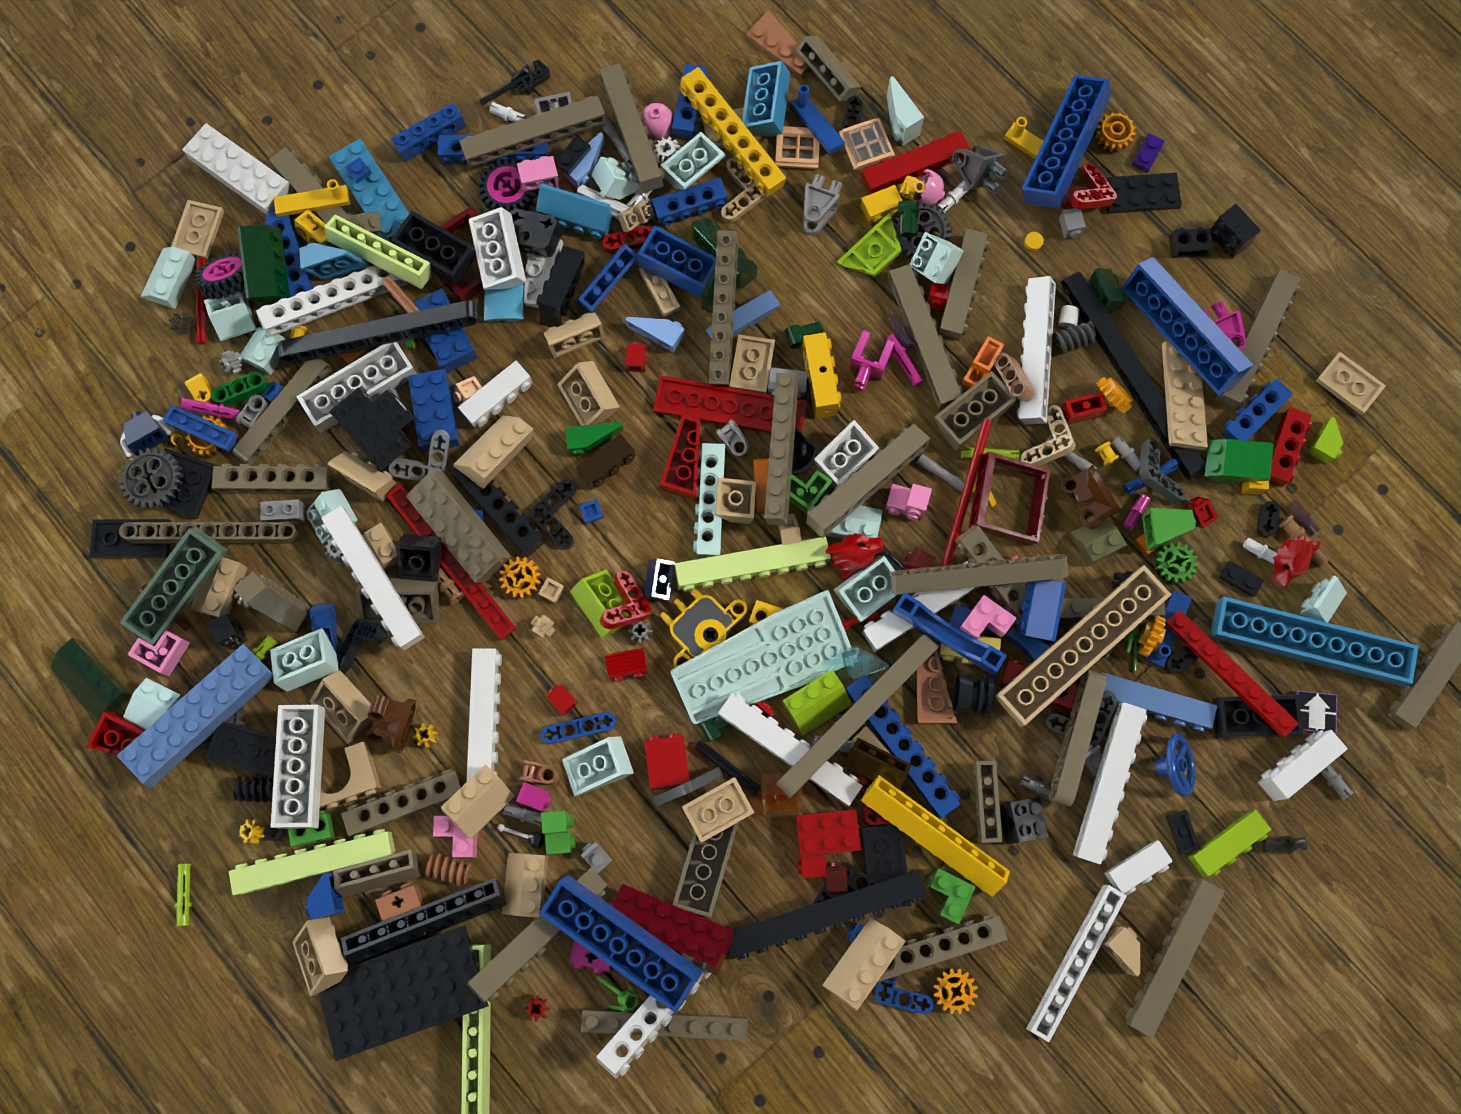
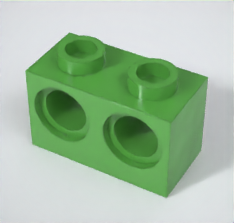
M319 811V822L323 821L325 823L322 831H319L318 828H305L304 834L300 836L298 829H288L290 845L292 847H299L336 838L332 814Z

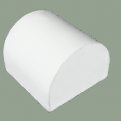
M1070 305L1063 306L1060 310L1057 326L1064 328L1076 326L1080 309Z

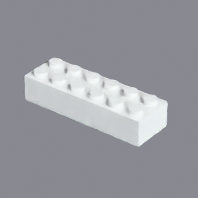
M207 123L182 149L192 162L264 214L275 211L274 197L294 194L295 192L287 180Z
M394 342L379 346L296 397L313 425L320 433H323L338 424V420L329 411L358 387L363 386L369 395L376 397L389 388L391 390L396 389L409 381L408 375L417 373L398 343Z
M278 705L271 828L301 829L319 827L325 708L320 705Z

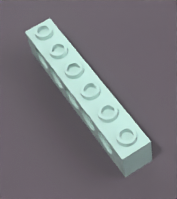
M702 443V449H699L698 460L701 461V467H698L697 479L701 480L700 486L696 488V497H700L699 504L695 506V515H699V519L694 525V534H698L697 541H694L693 552H697V558L720 555L722 518L715 516L718 478H724L725 444ZM709 461H713L716 463V466L709 468L706 464ZM712 479L715 481V484L707 486L705 482ZM711 497L715 501L712 504H706L704 500ZM706 516H712L714 518V520L711 523H706L703 521L704 517ZM710 534L713 538L711 541L706 542L702 537Z

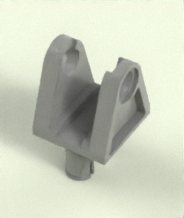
M816 174L812 184H806L803 230L806 234H818L837 212L839 192L843 186L841 182L838 181L836 186V180H833L829 190L822 188L826 180L825 177L821 175L819 180V174ZM809 222L815 223L817 227L811 230L807 224Z

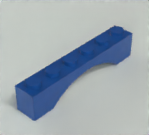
M905 592L892 611L899 618L992 675L999 670L1007 656L993 646L947 623L920 601Z
M956 604L948 623L959 629L971 613V608L964 604H960V606ZM987 627L981 633L998 636ZM1009 628L1002 637L1022 650L1031 663L1050 647L1042 643L1043 640L1040 638L1018 634V628Z

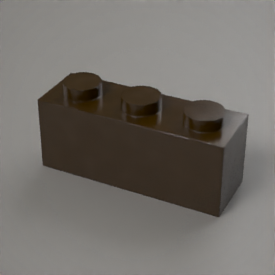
M620 433L576 467L577 473L591 490L594 487L598 488L605 482L604 480L607 477L617 474L621 466L624 464L628 465L634 460V456H636L635 450Z
M857 738L844 766L873 781L880 775L900 790L912 764Z

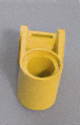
M202 372L184 382L195 400L217 404L212 398L210 384Z

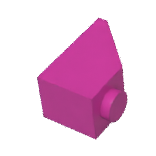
M524 782L516 801L544 812L545 808H549L552 797H550V792Z

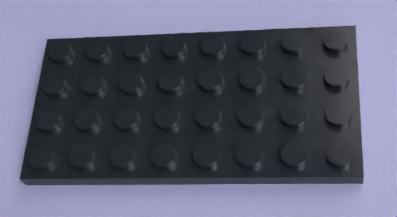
M466 925L351 966L340 982L318 993L335 1061L489 1007L488 1002L483 1004L467 986L468 982L479 973Z

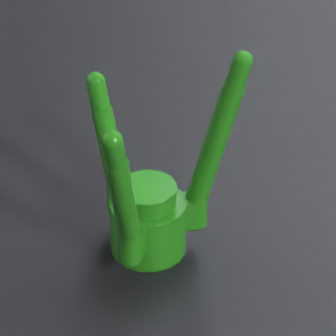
M1139 625L1123 638L1128 641L1127 653H1130L1132 642L1134 641L1133 672H1136L1139 644L1137 641L1140 636ZM1114 647L1105 654V658L1109 657Z
M600 975L597 976L601 983L618 995V1003L621 1006L607 1005V1009L627 1013L628 1010H633L637 1006L640 995L635 991L630 982L627 983L629 990L620 991Z

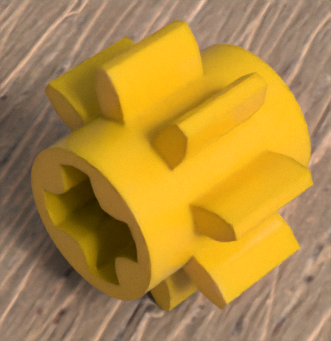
M422 723L421 728H415L417 732L413 739L419 740L418 746H422L425 743V746L429 748V743H437L435 735L439 733L432 731L434 728L432 724L427 728L426 724ZM424 732L429 735L427 739L422 735Z
M247 819L246 824L240 825L239 836L244 839V843L258 844L259 839L265 837V826L260 824L261 820Z

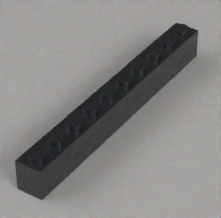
M919 870L734 930V941L729 949L731 958L737 957L738 960L749 957V952L755 950L759 954L768 951V946L776 944V948L788 944L787 940L795 938L796 941L807 938V933L813 931L817 935L826 932V927L834 925V928L846 925L845 921L853 919L854 922L865 919V914L871 912L875 916L884 913V908L890 906L893 909L904 906L903 902L911 900L912 903L924 900L923 895H926V891Z

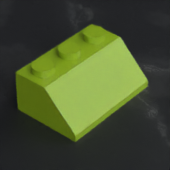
M606 569L581 579L570 591L578 605L602 638L617 632L622 627L605 629L599 622L605 610L626 605L614 585V579ZM621 612L623 617L630 618L628 613Z
M833 669L782 701L783 706L803 736L852 706L843 684Z

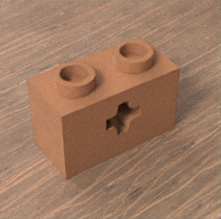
M407 883L400 886V890L393 893L390 890L380 894L381 898L375 901L382 922L425 905L418 885ZM399 899L404 900V902H402L401 905L396 904V902H398Z

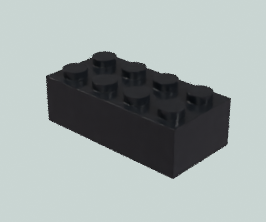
M414 211L410 212L391 239L394 245L430 262L432 271L458 285L477 257L474 246Z
M1272 695L1271 697L1299 723L1285 737L1303 735L1299 695ZM1240 696L1218 697L1212 700V704L1217 705L1214 719L1216 739L1281 737Z

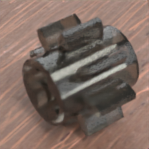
M181 312L180 315L173 313L174 317L169 319L172 325L170 329L173 331L177 330L176 334L182 335L183 332L190 334L189 330L194 328L191 322L193 318L186 317L187 313Z

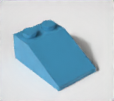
M309 243L307 246L299 248L301 269L324 281L369 267V262L343 249L316 243Z

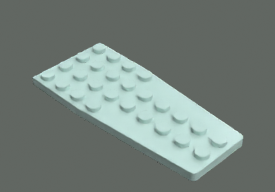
M826 590L770 615L672 669L671 675L691 721L694 724H698L717 717V713L731 694L741 695L746 699L745 703L750 705L808 684L830 670L836 671L856 662L857 659L831 595Z

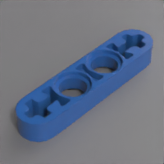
M605 712L544 727L541 731V738L547 744L610 731L615 728L617 720L612 713ZM606 716L609 719H613L609 727L606 724H600L601 729L597 730L596 718H599V722L605 721ZM585 721H592L594 723V728L591 731L583 729ZM568 725H572L575 728V732L571 736L564 734V728ZM560 727L562 738L559 739V735L552 736V740H549L547 737L545 738L548 730L555 733L558 732L557 728Z

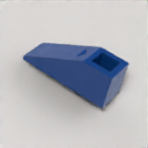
M335 603L315 604L310 609L312 632L322 628L337 655Z

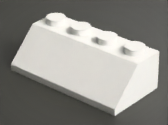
M500 207L470 218L469 223L483 288L485 290L508 289L527 283L511 213Z

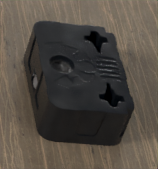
M517 208L509 211L512 215L519 251L544 257L553 256L563 233V227L557 218Z

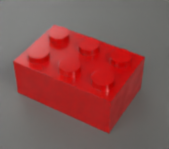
M856 809L795 817L800 857L861 850Z

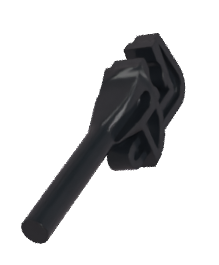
M539 59L533 61V67L537 71L536 76H534L530 67L526 65L508 83L480 98V104L483 106L513 88H518L520 94L527 92L530 95L536 86L550 78L549 68Z

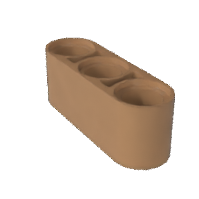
M1000 353L995 359V366L1010 393L1023 402L1030 401L1035 391L1020 364L1007 353Z

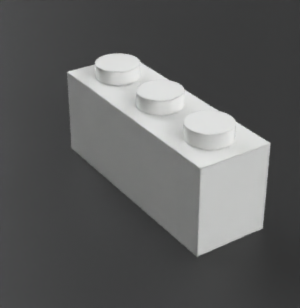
M1158 840L1149 843L1104 874L1115 889L1123 894L1125 893V895H1129L1136 890V885L1149 882L1153 879L1151 875L1156 872L1160 874L1169 868L1168 864L1173 861Z

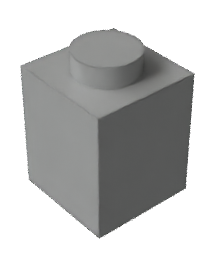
M1081 209L1062 210L1059 221L1064 238H1077L1081 236L1086 228Z

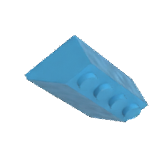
M782 61L754 66L749 69L742 122L751 133L764 137L783 134L791 73Z
M540 184L536 206L537 213L555 216L563 229H573L579 234L586 233L595 239H603L609 234L613 223L610 204L549 185Z

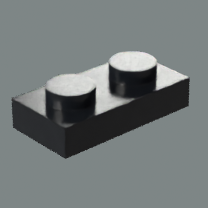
M576 136L554 161L555 166L570 175L589 153L591 145Z
M1231 560L1227 562L1219 576L1223 581L1251 597L1256 596L1264 582V579Z
M1187 810L1167 815L1166 819L1179 855L1199 850L1200 846Z

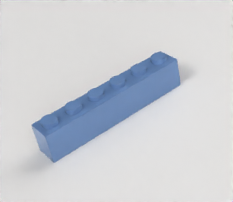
M1101 672L1107 676L1104 691H1112L1116 695L1117 704L1118 702H1124L1146 709L1145 714L1154 715V718L1157 720H1172L1175 725L1182 727L1189 725L1198 732H1205V730L1213 728L1217 705ZM1111 696L1103 698L1105 704L1113 702Z

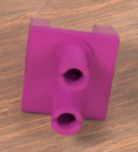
M1223 301L1213 304L1211 308L1218 317L1213 322L1235 345V339L1240 342V346L1237 348L1242 350L1246 345V337L1240 311L1237 310L1229 314ZM1203 308L1202 310H1203V311L1209 316V318L1211 319L1210 315H1209L1208 312H1207V309H1206V308Z
M863 330L850 363V369L858 372L853 388L861 392L865 391L869 377L881 381L895 345V341L888 339L879 362H871L864 359L863 353L871 333Z

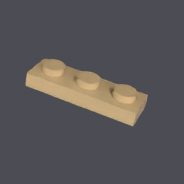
M642 267L639 268V273L663 317L679 311L680 305L667 281Z

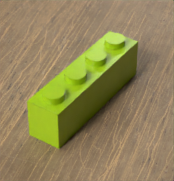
M1250 810L1201 846L1199 850L1190 854L1188 858L1202 877L1210 876L1213 878L1221 872L1220 868L1222 866H1229L1237 860L1235 857L1238 854H1245L1252 849L1251 845L1257 841L1259 843L1268 837L1266 833L1272 829L1257 810Z

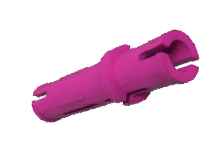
M895 334L885 338L884 341L886 343L888 339L895 341L892 357L897 359L912 386L915 387L922 383L923 379L907 356L905 347L900 345Z
M182 397L180 409L214 415L219 419L224 417L236 420L237 415L241 411V409L226 407L221 403L216 405Z

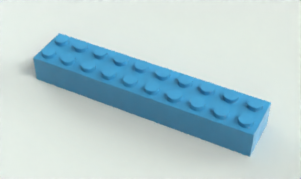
M1222 597L1216 601L1209 637L1401 687L1413 684L1419 648L1418 645L1228 597Z

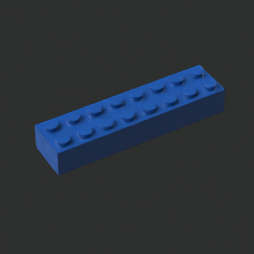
M1074 75L1021 189L1025 203L1056 209L1060 208L1111 96L1109 79Z
M1154 257L1138 263L1121 289L1219 396L1234 389L1252 368L1253 364Z
M569 875L559 881L539 913L674 1013L682 1006L703 973L698 967Z

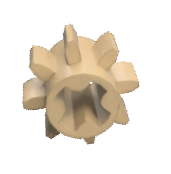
M542 615L540 618L535 616L531 622L534 626L532 631L541 638H544L545 635L550 637L555 631L552 627L554 622L545 615Z

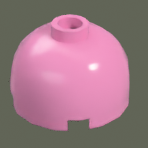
M652 103L641 111L644 119L642 124L647 126L649 132L648 139H659L661 141L662 136L666 139L672 134L674 116L667 106L660 103Z
M926 169L923 171L926 173L924 177L920 176L918 180L923 181L925 184L924 191L917 193L914 200H918V204L922 203L923 207L926 204H929L931 207L943 199L945 191H943L944 183L937 173Z

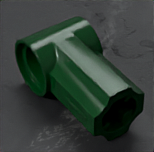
M918 200L899 201L900 235L905 238H913L917 236Z
M820 321L804 326L792 325L785 329L791 349L802 347L803 336L824 333Z
M720 716L717 718L713 717L699 725L708 743L735 728Z

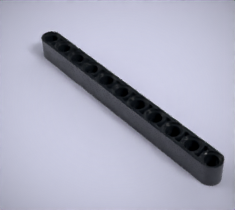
M463 301L282 340L278 343L279 362L291 365L473 326L477 323L476 304L472 301Z

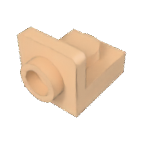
M475 376L455 384L452 393L453 398L461 405L479 391L482 386Z

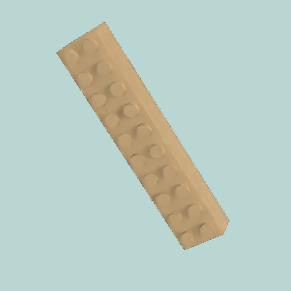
M1143 565L994 696L995 699L1020 727L1025 726L1172 594Z

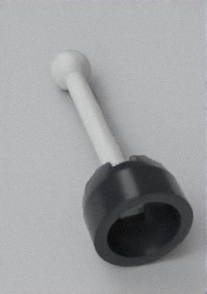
M504 824L497 826V830L500 832L506 831L528 839V843L534 848L540 849L542 846L544 834L540 832H533L527 835L507 828Z

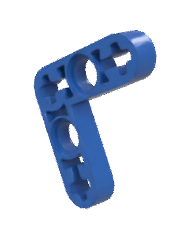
M897 977L883 981L885 983H892L891 988L887 986L886 992L889 994V998L885 997L884 1001L878 995L879 991H883L884 985H879L880 982L876 983L874 996L881 1004L920 1014H928L933 1009V1001L929 996L895 988ZM902 993L907 994L910 998L909 1003L905 1006L900 1005L898 1002V997ZM913 995L917 996L915 1000L920 1002L923 1001V998H926L929 1008L925 1007L924 1010H921V1006L914 1004V1009L911 1008Z

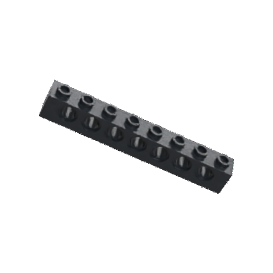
M493 878L341 938L344 956L355 965L503 907L507 904L502 886L496 878Z

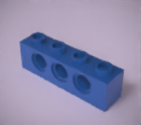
M685 64L683 76L699 67L705 76L710 79V75H707V67ZM680 90L672 124V136L692 140L695 133L698 134L699 132L698 117L701 118L702 115L693 108L691 103H688L690 99L684 96Z
M451 103L392 137L391 140L403 161L407 162L438 144L439 135H453L465 128L466 125L454 103Z
M720 177L651 200L659 226H666L680 219L686 220L696 214H705L712 209H721L728 203V196ZM709 196L711 199L706 200L704 197ZM694 202L693 205H688L686 203ZM671 207H676V208H677L676 210H673V211H672V210H669Z
M626 244L622 245L574 302L586 313H591L635 262L637 254Z
M1277 378L1272 383L1268 381L1260 389L1262 393L1259 396L1255 394L1248 401L1250 405L1247 408L1243 406L1235 414L1238 417L1234 421L1230 419L1223 426L1225 430L1221 435L1225 439L1247 441L1294 393ZM1265 397L1270 399L1271 403H1268ZM1252 410L1257 411L1259 416L1255 415ZM1240 422L1244 423L1246 428L1241 427Z

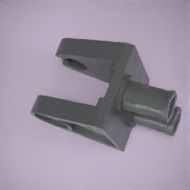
M979 144L973 146L972 151L962 148L953 153V163L970 189L984 186L992 195H996L1000 191L1001 186L994 179L997 176L1000 180H1003L1009 172L1001 165L1005 158L1003 152ZM960 153L964 155V162L960 160Z

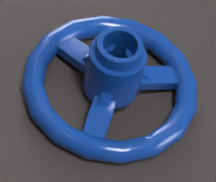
M1173 734L1168 741L1167 756L1156 759L1155 770L1158 775L1170 777L1172 786L1181 797L1190 796L1194 789L1195 765L1191 747L1186 738L1181 734ZM1178 742L1180 743V746L1177 754L1175 755V748ZM1188 765V773L1186 778L1184 772L1187 770Z

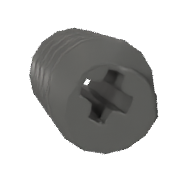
M1088 321L1087 324L1082 323L1080 326L1076 325L1073 328L1070 327L1053 334L1055 346L1057 349L1062 350L1064 354L1067 353V347L1071 352L1074 351V345L1077 349L1081 348V343L1084 347H1087L1088 340L1090 344H1095L1096 332L1091 321Z

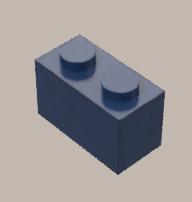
M658 558L649 560L644 589L646 599L657 601L669 600L675 562Z

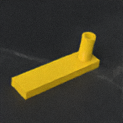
M1019 117L1003 139L1036 159L1044 141L1025 129L1027 125L1026 118Z
M331 179L327 182L328 188L274 197L275 213L278 217L304 213L307 209L309 211L350 205L347 185L339 186L336 180Z

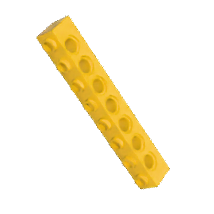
M697 67L683 76L680 83L682 94L690 99L693 108L701 113L702 119L712 127L715 136L720 137L726 150L731 151L737 164L742 165L746 175L756 183L757 189L768 197L782 188L786 181L785 175L701 69ZM760 173H765L768 176H762Z

